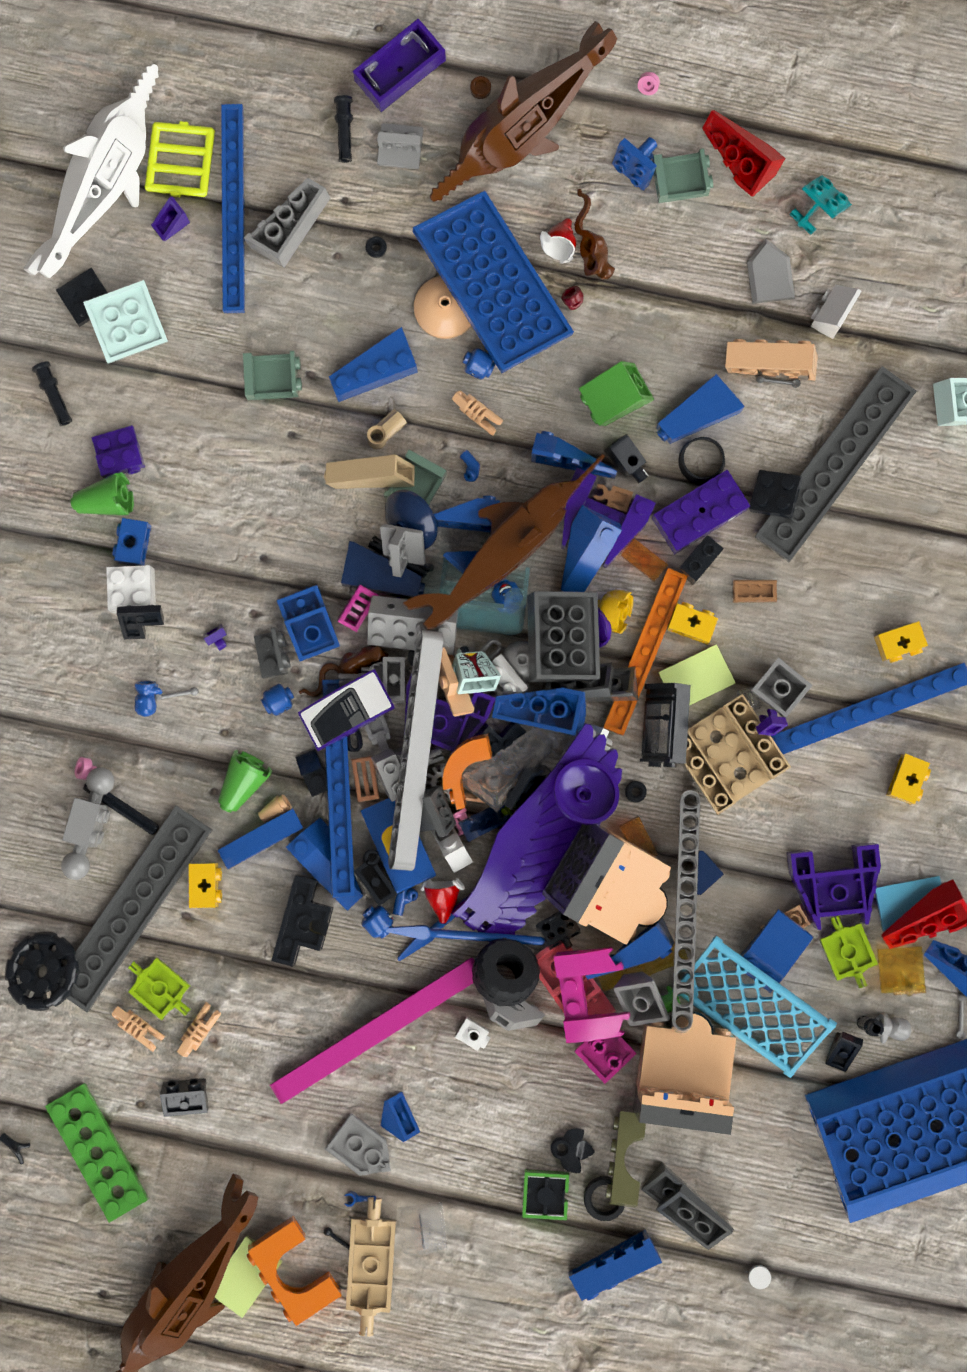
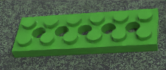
M85 1083L45 1106L109 1223L149 1199ZM72 1108H78L81 1111L79 1120H74L70 1116ZM83 1127H88L92 1131L90 1139H84L81 1136V1129ZM97 1146L102 1149L103 1155L101 1158H94L91 1151L93 1147ZM104 1166H110L113 1169V1176L111 1178H106L102 1174ZM119 1185L124 1189L122 1197H116L113 1194L114 1186Z

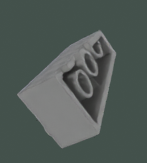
M307 178L288 196V199L281 206L278 205L273 210L274 213L257 225V229L244 237L249 247L285 268L330 200L326 188Z

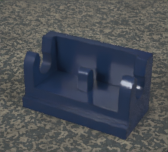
M503 804L493 805L460 821L459 825L467 841L470 842L504 825L511 817L510 814L505 816L502 814L501 809L505 806Z

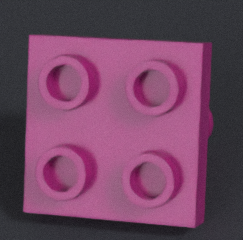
M621 1036L586 1041L574 1050L604 1084L637 1054Z

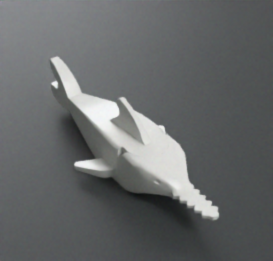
M157 65L146 66V73L141 74L142 79L137 80L138 85L133 86V93H129L128 98L103 107L91 121L86 130L87 134L63 147L64 152L73 154L64 178L52 238L44 242L29 259L24 267V270L29 274L35 275L39 272L47 278L52 277L64 264L71 247L110 208L122 192H124L132 207H138L140 181L136 170L145 154V108L147 107L146 101L149 100V93H152L151 86L156 84L155 78L159 77Z

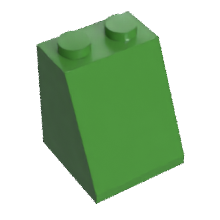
M621 361L579 388L582 402L586 406L588 405L592 412L590 413L592 420L599 426H607L654 400L635 363Z

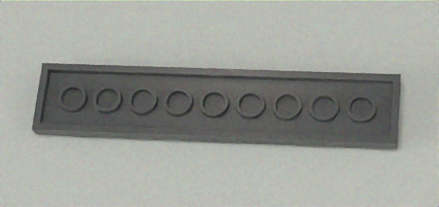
M882 366L800 475L802 476V483L792 519L770 515L755 538L787 562H790L917 391Z
M176 805L77 949L75 958L79 962V975L77 983H74L71 989L72 993L67 998L69 1001L85 1012L91 1010L212 832L210 827ZM63 978V981L60 985L63 986L66 979Z

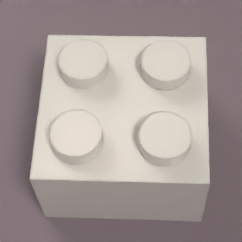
M150 565L106 567L108 611L115 614L117 613V607L156 605L155 569Z

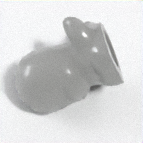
M881 1012L875 1018L884 1027L883 1034H878L882 1044L887 1041L888 1036L898 1041H905L909 1038L911 1025L906 1019L888 1018L885 1012Z

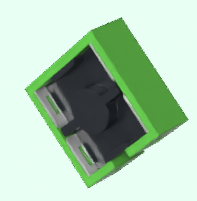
M525 1169L522 1218L567 1220L568 1200L565 1199V1193H568L569 1172Z

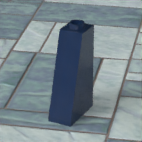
M349 541L341 580L342 586L357 589L359 584L376 593L408 599L424 594L426 583H422L423 579L421 576L406 568L401 577L393 576L392 567L389 565L388 559L355 542Z

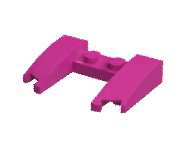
M611 947L557 952L554 955L556 976L560 981L565 1016L563 1024L566 1043L601 1040L624 1035L625 1031L620 1030L623 1019L629 1020L630 1012L588 1015L584 989V975L624 969L622 962L615 965L609 956V953L613 950Z

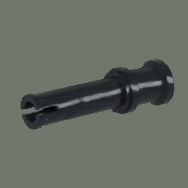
M348 95L334 97V103H336L334 119L338 124V161L341 163L352 161L350 127L353 120V115L351 114L353 98Z
M50 362L38 363L32 367V371L38 377L40 389L45 391L59 426L70 424L72 419L57 387L58 380L54 378L50 370Z

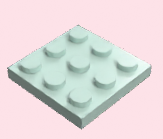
M144 280L83 302L108 364L168 342Z

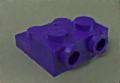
M133 425L91 437L99 471L103 478L120 472L123 474H136L141 471V468H145Z

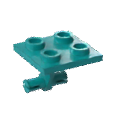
M821 175L802 188L816 204L805 216L796 208L789 215L798 223L797 226L799 228L803 227L809 235H812L817 228L808 220L819 207L833 219L852 204L844 193L839 192L833 186L830 179Z

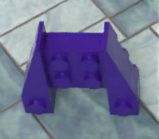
M576 468L571 481L578 479L585 471ZM589 474L566 504L565 509L567 511L564 517L561 549H565L570 538L571 524L581 505H584L621 525L622 531L604 564V568H607L645 528L656 503L636 494L627 515L588 498L597 477Z
M410 676V679H409L408 684H407V686H406L405 724H406V716H407V708H408V700H409L411 676ZM482 692L474 693L471 700L474 712L460 716H453L449 704L436 698L431 743L453 752L459 744L473 737L489 719L496 698Z
M872 842L851 845L853 868L815 872L813 851L786 852L789 875L814 928L822 930L821 917L859 913L861 923L869 924L872 902L877 888L876 883L881 869L879 844Z

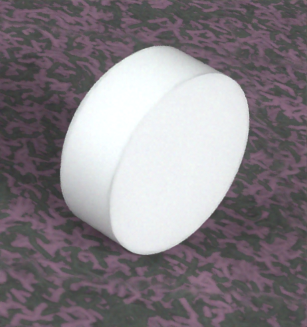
M755 1265L748 1272V1280L754 1288L764 1289L771 1282V1274L765 1266Z

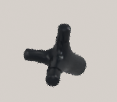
M3 1133L0 1136V1141L15 1154L20 1165L24 1164L20 1150L22 1148H30V1143L16 1142L6 1133Z

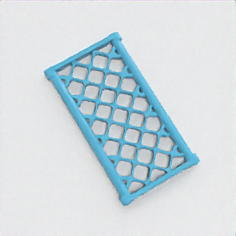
M718 936L713 937L709 946L695 962L693 1006L725 1029H728V1031H731L733 1035L783 1070V1073L789 1078L795 1074L796 1070L825 1037L836 1028L837 1022L831 1018H826L724 944L723 940ZM713 948L719 950L718 957H707ZM731 959L737 963V970L726 971L723 961ZM708 962H719L721 971H709ZM704 963L706 972L695 973L700 964ZM749 972L756 977L755 983L744 984L741 974ZM686 973L680 981L687 982L690 975ZM726 975H737L739 985H728ZM722 976L724 985L713 986L710 977ZM695 977H706L709 986L698 987ZM767 985L774 990L773 997H762L759 988ZM744 988H755L757 998H746ZM739 989L742 998L731 999L728 990ZM724 990L727 999L716 1000L713 991ZM698 991H709L712 1000L704 1003L697 998ZM680 994L682 998L689 1002L686 994ZM785 998L792 1003L791 1010H780L777 1001ZM773 1001L776 1010L764 1011L762 1002ZM757 1002L760 1012H749L747 1003ZM742 1003L745 1012L734 1013L731 1004ZM727 1004L730 1013L722 1016L715 1011L716 1005ZM806 1013L810 1016V1023L799 1024L796 1020V1014ZM780 1015H792L794 1024H782ZM760 1016L763 1026H752L749 1017ZM765 1016H777L778 1025H767ZM745 1017L748 1026L740 1029L733 1024L734 1018ZM824 1026L825 1029L817 1037L814 1027ZM798 1028H810L812 1037H800ZM778 1029L781 1039H770L767 1030ZM783 1029H795L797 1038H785ZM763 1030L766 1039L758 1042L751 1037L752 1031ZM795 1042L798 1044L799 1052L787 1051L785 1043ZM801 1042H812L805 1052L802 1050ZM770 1044H782L784 1052L777 1055L769 1050ZM788 1057H799L792 1066L787 1063Z

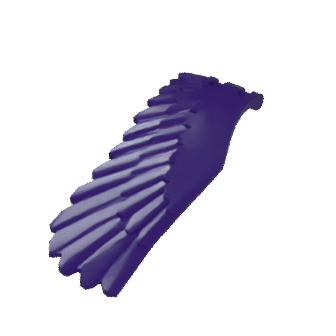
M584 724L549 775L498 830L479 880L469 896L459 903L451 913L456 918L460 917L463 923L472 931L516 935L515 931L526 925L525 919L536 913L537 910L534 906L546 899L542 893L582 825L566 817L555 801L554 783L559 772L573 761L581 759L593 760L608 768L614 775L617 783H620L622 769L620 767L615 768L618 752L614 748L605 751L607 741L605 735L599 734L593 738L591 724ZM580 793V798L585 799V795ZM469 907L473 911L468 913L465 910ZM487 921L489 924L484 926L482 923Z

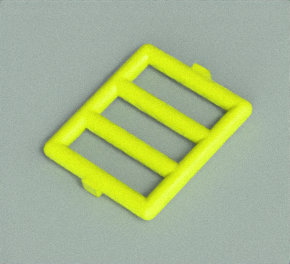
M182 121L179 124L154 122L151 132L145 190L148 192L171 194V197L180 198V195L207 196L215 130L212 127L189 125L188 122ZM160 131L205 135V147L159 143ZM160 151L203 156L202 168L156 163L157 153ZM155 172L201 176L200 187L154 184Z

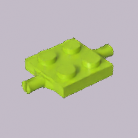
M839 915L831 917L830 920L835 931L819 940L834 977L837 981L846 977H855L859 989L863 988V986L866 987L867 983L862 973L868 968L878 965L863 926L861 923L850 927H843Z
M158 957L144 970L135 961L128 967L138 976L128 993L160 1020H163L174 1008L184 1016L191 1010L181 1002L184 993L191 985Z

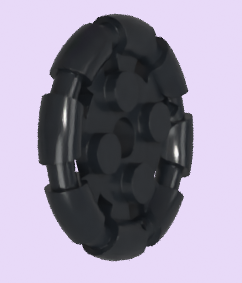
M48 931L36 932L34 936H26L20 940L12 949L13 954L11 958L7 959L5 981H8L9 984L7 988L9 994L19 1005H25L26 1009L32 1011L49 1010L51 1006L57 1007L72 993L71 989L78 980L79 962L75 958V949L64 937L60 938L56 933ZM38 943L39 949H35L34 945ZM53 945H56L55 952L51 950ZM21 956L25 957L23 964L18 963ZM66 959L67 964L63 966L61 960ZM45 965L47 973L44 977H40L39 969ZM16 978H19L23 983L18 984ZM63 978H64V979H66V981H65L64 985L62 986V985H60V984L62 983ZM31 991L35 992L33 997H28ZM51 991L50 998H47L46 993Z

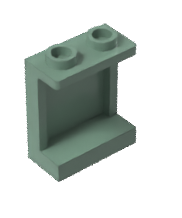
M704 148L699 149L698 153L662 158V154L653 155L652 161L657 165L654 172L658 203L709 196L710 189L713 188L712 175H708L707 168L710 167L709 155H705Z
M290 351V354L263 356L243 353L245 396L248 401L299 397L298 391L302 390L301 377L298 378L297 370L301 369L300 357H296L295 351Z
M408 450L405 460L415 465L414 486L389 487L383 495L388 499L392 493L398 490H409L418 494L430 505L444 481L447 471L415 452Z

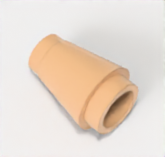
M277 795L258 812V815L266 823L292 809V806L285 795Z

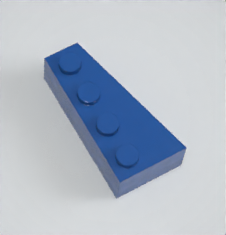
M402 327L329 376L338 402L418 373L417 365Z
M645 1229L570 1270L568 1275L581 1301L585 1299L589 1301L597 1297L600 1292L612 1289L619 1283L662 1263Z

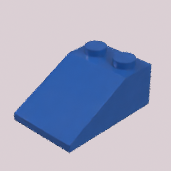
M483 496V498H477L435 513L437 527L490 533V521L479 518L478 511L487 506L500 503V500H496L494 496Z
M778 909L740 955L780 983L814 936ZM747 972L746 975L755 981L756 977ZM767 985L763 987V988L766 989L769 993H771V992L773 991V990H772L770 987H768Z

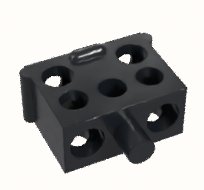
M560 911L536 924V931L540 932L550 950L562 943L566 949L571 948L573 945L570 939L581 934L576 921L563 915Z

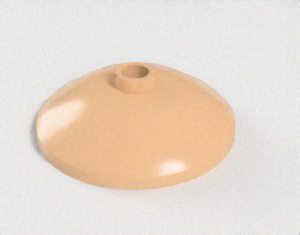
M441 276L434 277L421 286L414 300V314L419 326L426 333L440 339H451L462 335L471 327V324ZM443 300H447L449 304L447 306H443L441 302Z

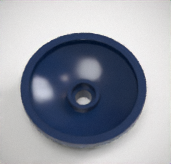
M398 490L392 493L385 504L387 525L423 531L425 550L431 547L436 541L438 528L436 518L429 505L418 494L409 490Z

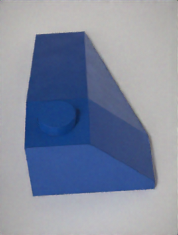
M542 431L541 433H536L531 462L573 471H576V468L586 471L597 460L559 437L554 436L551 432ZM600 462L590 474L615 479L617 470Z
M581 505L571 524L561 591L563 592L586 591L622 531L620 523Z

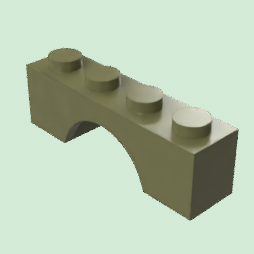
M620 1111L618 1117L614 1116L613 1130H617L616 1139L611 1141L610 1152L614 1153V1160L609 1162L608 1175H612L611 1184H607L606 1198H609V1204L636 1208L638 1206L640 1182L630 1176L625 1167L624 1158L626 1150L631 1144L644 1139L646 1124L639 1123L635 1113Z

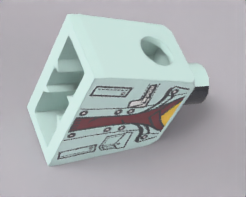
M467 646L460 647L457 650L452 663L459 682L457 694L495 691L501 675L488 656L482 651L470 652Z

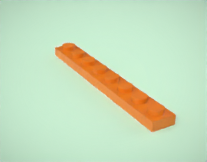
M667 568L628 667H635L638 698L688 577L670 568ZM614 701L603 728L624 736L637 701Z

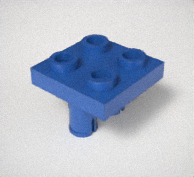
M648 137L637 149L624 138L619 143L612 165H614L619 173L624 174L634 186L639 187L643 191L649 186L657 167L651 161L653 158L652 152L657 148V142L653 138Z

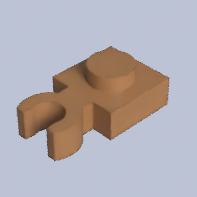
M597 484L596 488L602 490L603 495H594L593 499L598 502L606 500V506L626 514L633 492L613 486L612 490L609 491L606 486Z

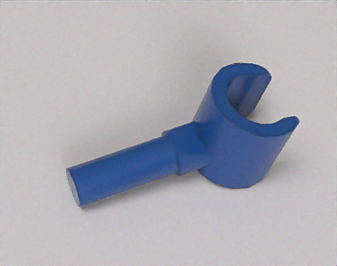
M350 1191L344 1196H352L353 1202H346L344 1204L351 1207L357 1202H368V1197H374L375 1201L376 1196L357 1195L354 1191Z

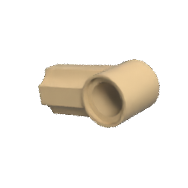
M392 410L377 425L370 427L367 432V440L371 448L376 450L383 448L386 442L407 424L398 411ZM374 434H380L383 437L380 441L371 439Z

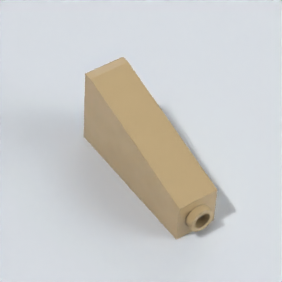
M395 454L326 463L324 478L326 484L335 489L413 487L415 465Z

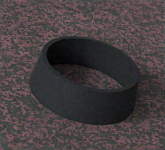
M698 437L689 441L683 446L679 454L678 464L680 471L685 478L693 483L704 484L724 470L725 454L723 448L717 441L709 437ZM706 440L712 442L720 449L723 461L720 469L715 474L708 477H699L687 469L684 462V453L692 442Z

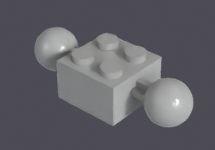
M103 767L95 768L87 775L86 785L90 791L88 800L74 798L62 841L75 844L73 852L67 854L61 863L63 874L72 880H79L89 872L90 863L85 856L87 848H97L98 844L102 843L104 837L102 828L110 817L109 807L101 804L103 795L112 790L115 780L112 772Z

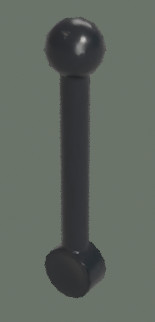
M327 1227L324 1229L323 1233L325 1236L332 1237L345 1248L350 1249V1245L335 1235L331 1228Z

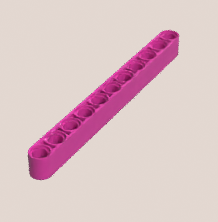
M469 958L270 1084L269 1086L280 1104L288 1101L473 984L472 967L475 962L474 958Z

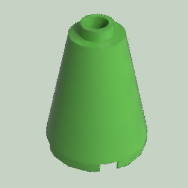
M122 472L110 475L73 493V497L70 500L71 506L79 514L129 515L134 507L133 492H128L127 488L130 482Z
M235 750L231 756L218 802L221 804L220 808L229 813L237 811L270 777L272 773L271 768L268 766L266 770L262 766L264 762L244 751L238 754V750Z

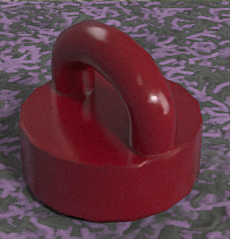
M572 286L563 292L561 299L570 310H576L583 303L584 296L580 287Z

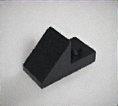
M316 749L295 757L300 774L304 778L311 796L315 797L326 792V772Z
M843 1031L842 1033L837 1032L825 1064L846 1072L862 1048L863 1039Z

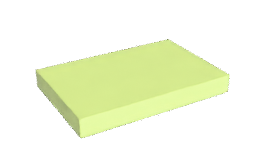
M717 644L658 672L662 683L691 685L690 705L736 684Z
M248 1235L230 1258L224 1277L215 1295L218 1301L241 1318L244 1317L266 1286L259 1276L261 1271L257 1265L253 1266L247 1258L248 1245L255 1241ZM282 1260L278 1261L276 1269L279 1268V1266L283 1262Z

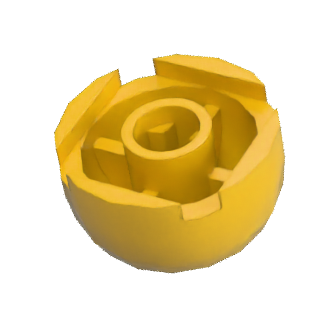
M611 590L604 594L601 600H598V608H600L610 622L612 632L622 634L628 625L624 623L627 615L631 617L634 598L630 595L631 592Z

